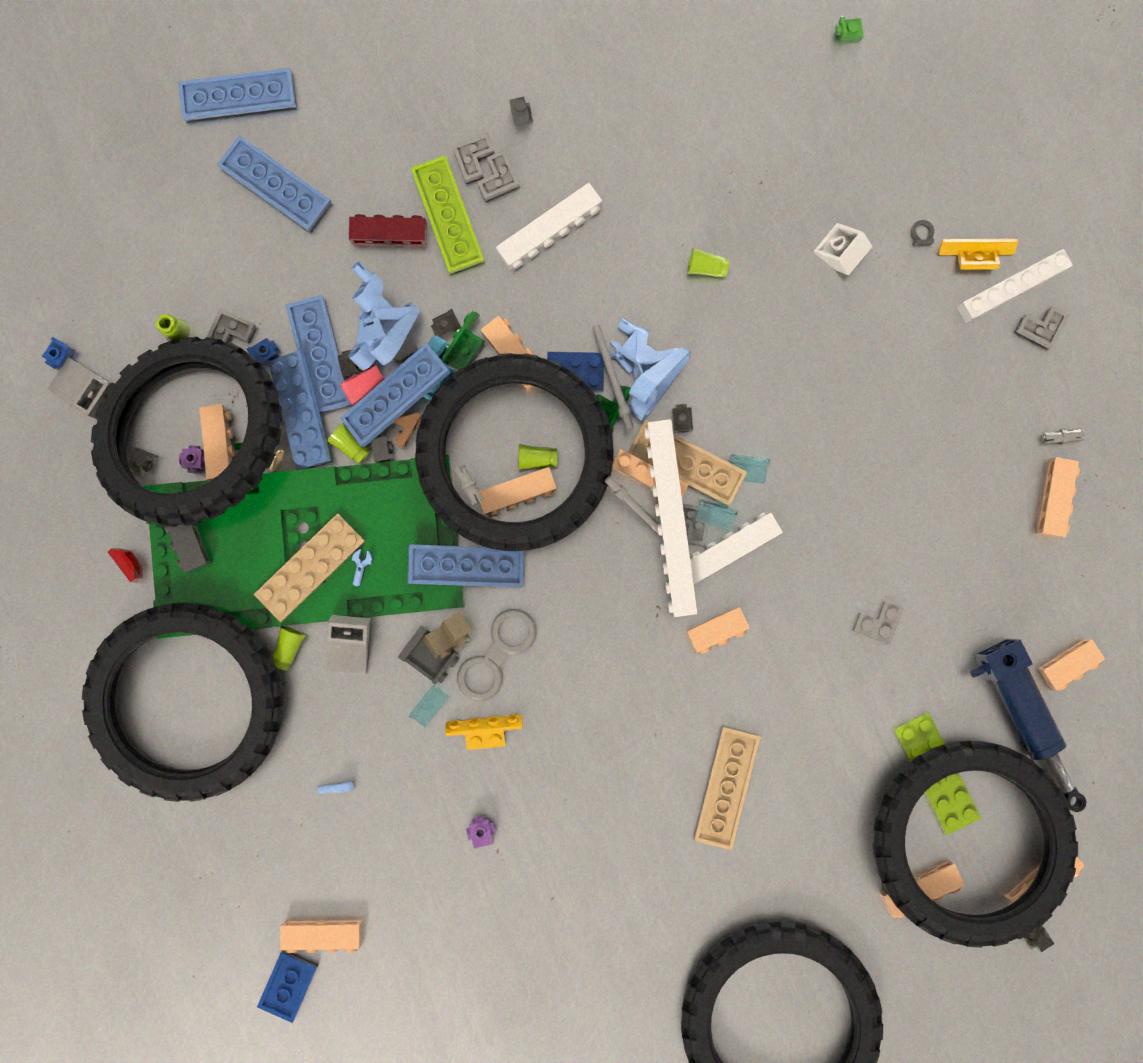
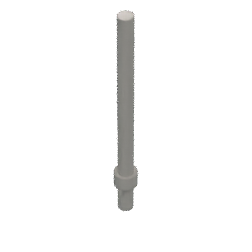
M595 325L593 330L619 405L620 417L623 418L627 431L633 430L634 426L630 417L631 411L629 406L626 405L600 325Z
M611 476L607 477L605 483L614 490V494L619 499L622 498L658 533L657 524L659 523L627 493L628 490L623 485H619Z

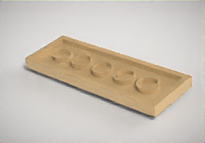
M645 419L628 453L653 466V460L648 458L647 447L651 446L650 439H646L644 427H648L649 421ZM673 434L679 480L707 496L730 506L747 472Z
M337 513L254 595L280 622H283L365 540Z
M722 726L694 841L732 851L760 736Z

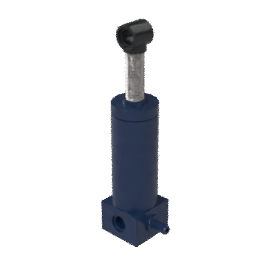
M1007 638L975 654L974 657L979 667L970 671L971 676L975 678L983 674L985 679L993 681L1030 758L1035 761L1045 760L1059 790H1062L1069 803V810L1073 812L1084 810L1087 803L1086 798L1073 785L1058 755L1067 745L1028 669L1033 663L1021 639ZM1075 796L1076 802L1074 805H1071L1070 800Z

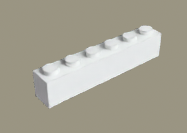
M587 183L496 246L498 255L509 270L519 268L525 259L535 257L544 246L546 248L551 246L555 242L554 239L568 234L570 228L574 225L579 226L586 220L587 216L597 214L601 210L602 200L591 184Z
M1062 249L964 301L957 309L965 323H968L1066 271L1073 264L1065 250Z
M764 512L755 517L756 522L752 524L746 522L739 526L740 531L735 534L732 531L722 536L723 541L717 544L714 541L705 546L707 550L701 554L699 550L691 554L690 563L693 585L783 533L772 513L766 515Z

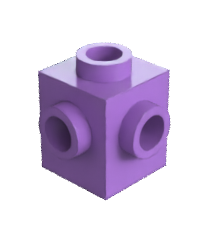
M190 445L189 449L182 448V453L179 455L181 468L186 469L187 473L206 471L204 450L201 449V446Z
M484 816L473 818V822H470L469 828L466 831L468 840H472L474 849L493 844V834H496L494 823H490L489 818L484 819Z

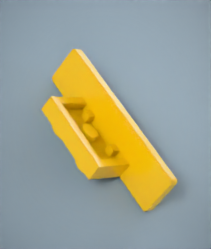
M943 239L938 253L939 255H957L960 270L998 269L1000 266L998 255H1014L1019 242L1018 239Z
M511 714L499 717L491 716L489 718L453 720L446 722L445 735H465L467 750L506 746L504 730L522 729L523 718L521 714Z

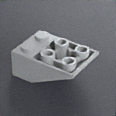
M68 357L48 389L79 411L96 419L95 414L98 405L104 403L107 397L104 393L111 383Z
M331 615L327 630L328 671L367 673L370 618Z

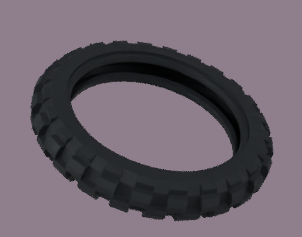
M187 337L182 338L180 342L172 340L160 344L157 350L152 351L149 349L138 356V361L134 365L128 364L119 373L121 377L116 383L111 382L104 393L107 397L104 403L98 405L95 414L97 423L92 427L91 442L94 447L91 450L93 466L97 469L96 476L101 486L105 488L107 495L124 511L151 524L156 523L161 526L171 527L183 524L189 526L199 524L204 519H214L224 514L227 508L230 506L235 507L246 498L245 494L251 488L255 489L263 479L262 474L266 468H270L275 457V447L280 442L282 406L279 404V394L269 373L251 354L231 342L226 343L221 339L205 337V339ZM213 370L234 378L241 386L246 398L248 424L243 443L231 463L213 480L190 491L167 494L144 488L133 476L126 454L128 428L136 409L143 399L160 383L187 371Z
M506 353L488 358L485 357L474 361V363L461 368L451 375L452 377L438 388L429 404H427L422 414L415 441V461L419 482L423 493L436 514L446 525L467 540L487 548L502 551H526L542 548L558 542L577 530L587 521L602 500L608 487L605 479L611 476L614 447L610 423L599 399L592 389L579 376L561 364L550 359L538 357L537 355L525 353ZM505 384L531 385L557 397L568 407L577 420L585 447L583 470L576 487L569 497L550 513L523 522L495 520L478 513L468 506L453 487L445 460L448 432L458 412L479 393Z
M172 603L160 605L139 612L123 621L113 629L112 633L97 648V652L90 661L86 671L87 677L82 690L84 725H87L89 731L88 738L93 749L96 748L100 754V760L108 770L111 769L118 775V779L127 786H133L140 790L139 792L142 794L163 798L165 801L193 802L205 800L209 797L221 795L240 785L261 766L269 755L280 732L283 719L284 692H282L281 687L282 680L278 667H276L272 659L273 656L266 644L264 645L257 637L258 635L235 616L203 604ZM171 633H188L210 639L226 649L234 657L247 678L252 698V711L248 729L236 750L217 764L196 770H179L165 767L150 760L135 748L121 726L116 706L117 685L121 672L133 653L143 644L157 636Z
M957 741L942 744L918 755L908 762V765L890 781L891 784L886 792L883 793L878 804L879 809L874 819L873 854L876 860L877 872L889 897L904 916L917 927L940 940L952 944L978 948L983 946L995 947L1008 944L1015 939L1020 940L1031 934L1032 930L1039 925L1045 924L1053 916L1052 913L1057 906H1061L1067 896L1066 891L1070 882L1073 883L1076 872L1074 867L1076 857H1078V841H1076L1075 834L1077 828L1074 816L1070 813L1068 807L1069 803L1062 790H1059L1054 783V779L1044 769L1040 768L1035 761L1011 748L984 741ZM965 771L990 772L1014 784L1033 805L1042 828V860L1032 884L1012 904L987 914H962L936 904L917 884L911 873L906 856V828L912 810L920 797L932 785L943 778Z
M781 920L766 921V923L741 928L742 930L732 935L729 934L720 940L718 945L709 950L701 959V963L696 971L694 970L688 982L681 1009V1033L689 1063H723L714 1048L711 1031L712 1013L718 994L726 981L739 968L757 958L772 954H794L809 958L828 969L839 980L850 1006L851 1030L846 1049L838 1063L878 1062L881 1052L879 1050L881 1040H883L884 1024L882 1023L883 1012L876 986L857 956L841 941L819 928L808 926L805 923L795 921L782 922Z

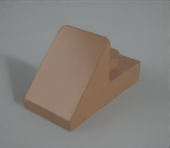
M411 414L394 421L395 424L404 428L403 431H399L395 438L397 441L396 445L399 448L405 450L421 422V414Z

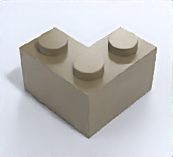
M459 611L444 620L439 628L427 634L423 641L435 659L439 657L444 659L452 653V649L456 647L460 649L468 643L467 641L470 639L472 629Z

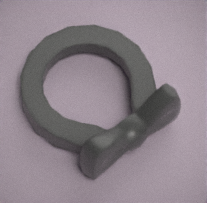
M919 220L913 225L911 234L915 240L914 245L934 243L933 236L935 230L929 221ZM921 224L928 226L930 229L929 236L924 240L916 233L917 226Z

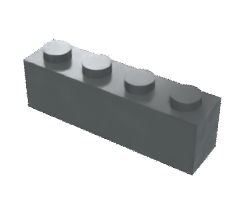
M183 524L176 527L164 526L166 533L170 534L172 539L171 547L175 553L177 552L179 557L177 562L182 571L191 573L211 565L196 524L189 526Z

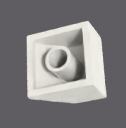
M836 223L813 252L834 270L849 275L872 248V245L864 232Z

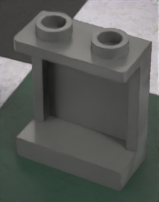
M420 626L398 658L403 662H407L430 679L433 684L442 683L448 675L446 673L447 669L450 666L453 668L458 662L459 658L457 656L459 652L452 649V653L446 658L442 659L439 657L435 659L423 641L424 637L431 631L424 626Z

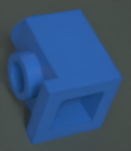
M52 337V341L42 357L46 359L44 363L54 369L56 367L61 368L67 358H71L76 350Z
M268 338L247 348L248 353L263 367L268 364V361L280 357L277 353L279 350L274 340L270 341ZM266 348V352L262 354L261 350Z

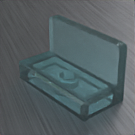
M732 454L729 463L747 472L743 481L765 483L770 459Z
M700 499L695 520L732 531L738 511L734 508Z
M433 685L408 717L415 719L422 726L426 727L450 696L436 685Z

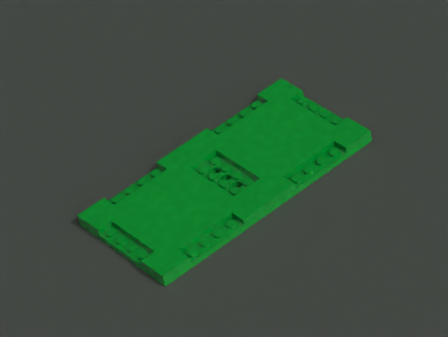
M447 454L445 455L446 467L453 485L450 455ZM415 458L340 467L331 466L263 473L261 482L255 489L251 488L245 494L246 498L235 507L230 506L224 514L214 519L207 518L202 520L201 523L196 524L211 565L191 573H186L180 569L177 562L179 557L177 552L175 553L171 547L172 539L170 534L166 533L164 526L146 522V524H149L155 591L153 607L172 603L203 604L235 616L240 622L246 626L248 625L251 629L327 622L331 615L366 618L465 607L463 586L407 584L409 544L459 546L458 533L446 525L436 514L423 493ZM209 481L175 482L146 485L143 487L158 493L172 494L196 489ZM337 513L340 514L365 540L356 551L362 549L361 561L366 559L367 551H369L373 558L372 565L368 564L364 567L360 586H354L353 580L357 564L355 561H352V554L283 622H280L257 599L254 593L301 549L300 546L303 542H308ZM305 522L308 524V531L301 533L299 525ZM171 633L157 636L156 639L192 636L195 634Z

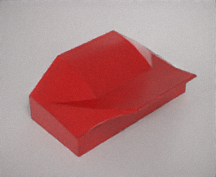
M111 548L108 551V554L130 582L137 583L143 578V565L132 551L122 548Z

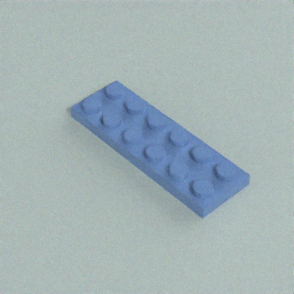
M290 68L178 82L182 119L184 121L296 107L292 71Z
M240 135L217 164L224 172L309 232L331 203V200Z
M323 295L285 304L297 350H303L319 412L324 413L350 406L351 404L340 386V383L345 381Z
M425 343L340 418L360 446L365 447L451 372L432 347Z
M297 350L268 361L273 383L279 394L278 400L282 406V418L296 470L308 469L331 461L304 351Z
M408 545L407 584L523 587L524 551H502L487 547Z

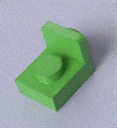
M841 16L838 23H836L835 31L836 35H839L840 42L863 38L861 18L845 20V16Z

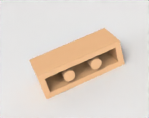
M737 607L687 630L686 633L695 652L704 654L712 650L710 646L717 643L718 646L728 643V638L734 635L738 638L747 634L745 630L749 629V625L741 608Z
M1084 639L1037 669L1049 689L1061 691L1069 686L1067 683L1084 677V673L1089 669L1094 670L1101 665L1100 662L1105 660L1092 639Z

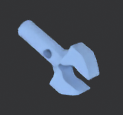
M610 342L616 349V354L609 352L611 359H616L628 373H631L634 368L620 354L623 346L618 342Z
M362 549L353 554L352 561H355L357 564L353 580L354 586H360L364 567L368 564L372 565L373 558L369 551H367L364 561L360 559Z
M348 781L318 786L317 792L323 794L353 790V782Z

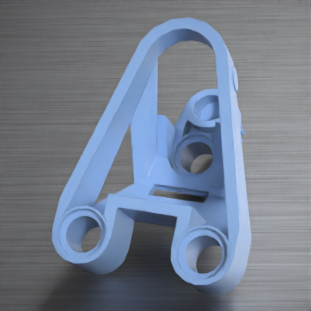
M359 260L351 267V270L364 282L352 298L361 307V315L358 318L359 328L356 344L348 357L364 371L376 359L382 365H386L395 357L420 310L413 302H409L402 307L393 308L382 298V279L376 273H371Z
M622 318L617 328L630 335V338L621 348L620 354L634 362L633 376L635 377V383L629 392L634 398L628 406L633 416L644 421L682 371L691 356V351L682 346L679 349L674 348L657 352L647 345L648 330L642 326L637 327L626 320V318Z

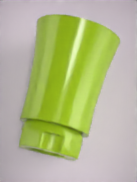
M692 248L687 274L725 278L728 273L730 260Z
M170 314L159 315L156 321L158 331L164 335L168 342L172 340L180 342L182 338L189 336V326L182 319L175 318Z
M344 422L327 440L328 443L338 448L351 460L354 459L358 464L371 452L368 447L360 446Z
M519 444L518 470L547 468L549 466L557 467V448Z
M280 626L277 644L272 655L278 669L289 670L301 643L306 637L304 633L293 628Z

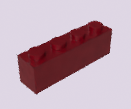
M356 214L355 217H349V241L351 244L427 246V221L419 215L404 218L402 215L385 217L384 215L377 214L374 217H366L363 214Z

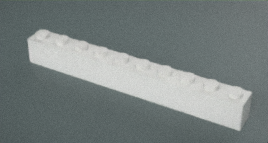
M671 419L648 422V427H644L645 437L650 439L651 445L647 447L648 458L653 460V466H650L651 478L655 477L656 485H652L653 496L658 497V504L655 505L656 516H660L661 524H657L659 536L663 535L664 543H660L661 555H666L663 569L664 574H668L669 582H665L667 594L671 593L672 600L668 601L669 613H673L674 617L697 614L672 422Z

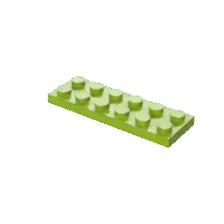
M446 155L411 167L410 169L449 274L485 262Z
M928 712L893 729L909 762L931 748L944 744ZM959 773L943 778L925 792L945 835H949L981 819Z

